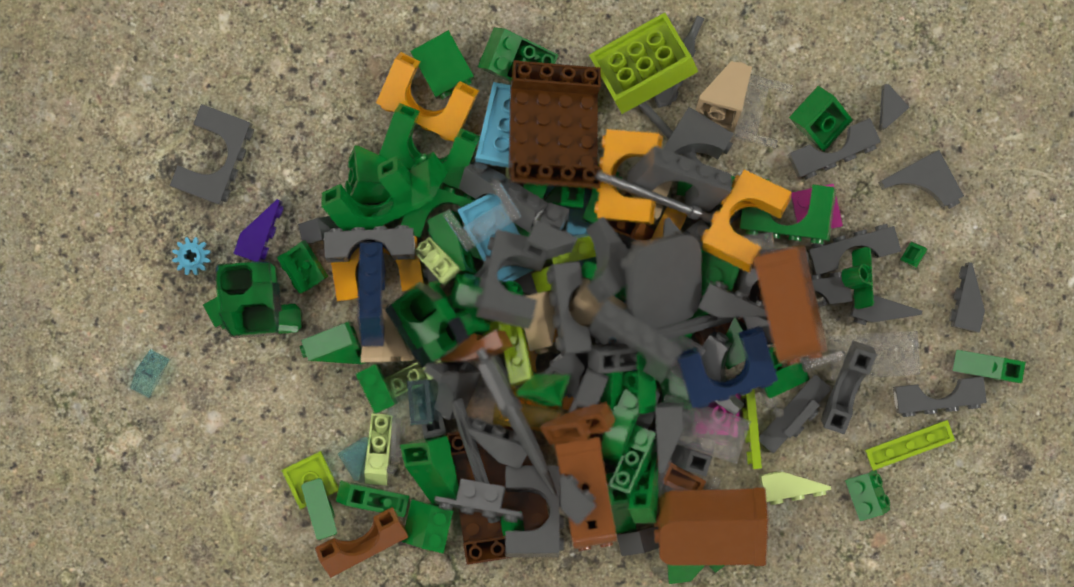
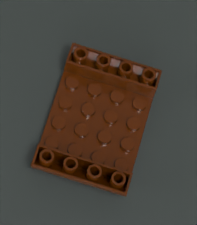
M513 61L510 86L508 172L511 182L600 189L601 181L595 178L597 172L601 171V167L598 166L600 67Z
M529 420L527 423L536 439L534 422ZM510 424L501 425L505 429L514 431ZM460 431L447 433L446 436L450 444L458 486H460L461 479L475 481ZM476 440L489 484L505 487L501 509L522 511L525 531H534L541 528L549 518L546 500L532 492H506V466L509 465L499 463ZM526 455L521 466L534 465L528 455ZM459 509L466 565L507 559L506 536H503L501 519L498 522L489 523L488 518L483 517L482 513L474 512L473 515L460 512L461 509Z

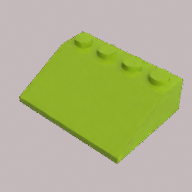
M665 12L589 54L595 67L601 68V78L621 114L699 72L692 56Z

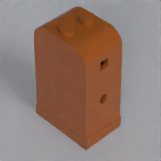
M805 246L793 247L753 257L779 362L786 361L787 365L799 363L800 358L807 356L809 360L821 358L822 353L827 351V343L807 262Z
M590 434L587 440L555 444L560 474L564 473L566 476L571 474L579 482L577 486L583 492L587 489L596 498L594 500L596 507L579 525L568 517L574 549L586 551L590 550L591 546L600 545V547L612 546L613 542H617L598 434Z
M765 487L753 489L668 491L660 496L657 520L654 523V527H658V530H655V543H659V555L664 563L669 565L766 566L768 510Z

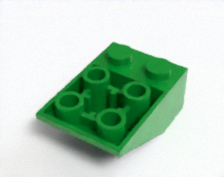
M494 27L477 67L511 82L513 61L555 64L558 54L505 28Z
M447 436L418 439L400 445L405 468L431 503H435V496L457 500L459 486Z

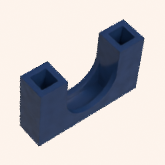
M360 243L358 322L362 347L384 346L385 326L382 290H385L386 270L382 243Z
M760 326L739 332L745 354V364L742 371L731 380L716 381L708 377L700 352L696 346L683 350L680 353L677 363L692 408H705L711 402L717 400L719 402L726 401L731 398L730 396L748 394L754 388H766L771 386L773 382L778 381L765 334Z

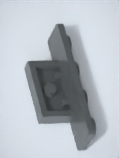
M814 375L759 436V442L770 452L775 453L787 438L792 436L796 438L803 431L804 427L802 425L806 420L811 421L819 413L817 410L820 406L819 402L828 394L831 388L817 375Z
M461 479L457 500L435 496V503L443 510L451 511L452 508L461 509L460 512L473 515L474 512H479L486 518L495 519V516L504 517V521L517 523V520L523 521V514L521 512L501 509L505 493V487Z

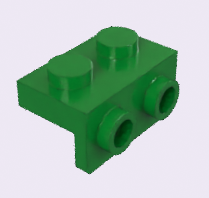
M306 240L301 241L277 257L281 268L287 273L293 287L300 294L312 289L329 277Z
M871 470L845 480L859 521L878 517L890 511V500L883 490V481L877 470Z

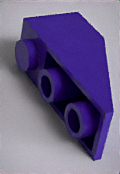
M276 199L240 233L233 254L255 262L266 259L269 248L266 246L269 239L274 238L277 229L274 226L276 218L280 219L283 213L284 206H281L282 201Z

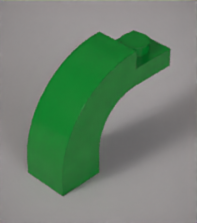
M626 389L617 407L615 406L612 411L615 421L610 431L604 433L601 447L603 462L615 467L618 466L639 416L638 394Z

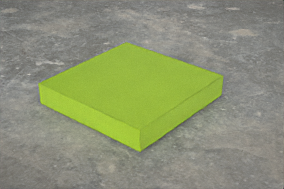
M322 451L281 470L300 510L307 507L301 488L303 483L320 478L323 481L327 496L338 492V484Z

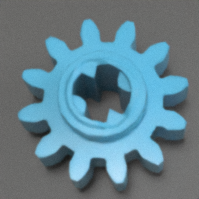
M188 237L185 238L186 244L177 242L180 249L172 250L174 254L178 255L172 262L180 263L177 267L178 271L185 268V275H189L191 270H193L194 275H198L199 268L204 271L207 270L203 264L205 262L211 263V260L206 258V255H209L211 251L204 250L207 245L206 242L198 245L199 238L197 237L193 239V243H191ZM189 251L197 254L193 262L187 259V255H190Z

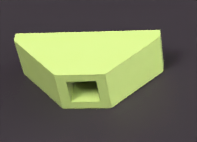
M430 237L421 242L415 249V254L445 286L456 277V274L461 272L457 265Z

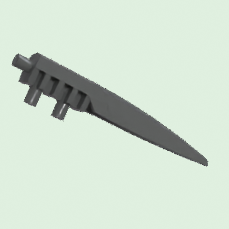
M484 348L477 350L476 354L480 360L476 366L502 416L507 417L534 467L552 494L556 495V488L538 443L521 411L522 405L519 399L514 395L494 355L488 356Z

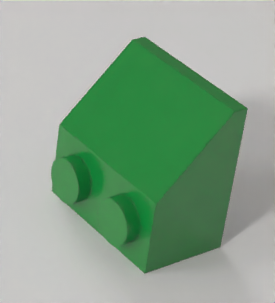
M819 85L789 117L794 125L823 152L853 121L837 98Z
M411 499L405 524L408 538L402 540V542L421 549L444 553L454 509L452 508L451 511L439 508V505Z

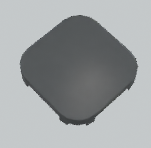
M672 231L670 236L647 242L636 241L632 243L633 248L629 251L626 259L622 258L621 267L627 269L628 308L623 310L653 330L691 318L701 302V248L697 239L686 233Z

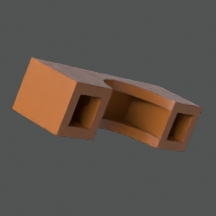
M391 507L373 517L372 527L362 537L352 541H341L332 538L315 547V551L321 565L330 578L408 538V534L398 514Z

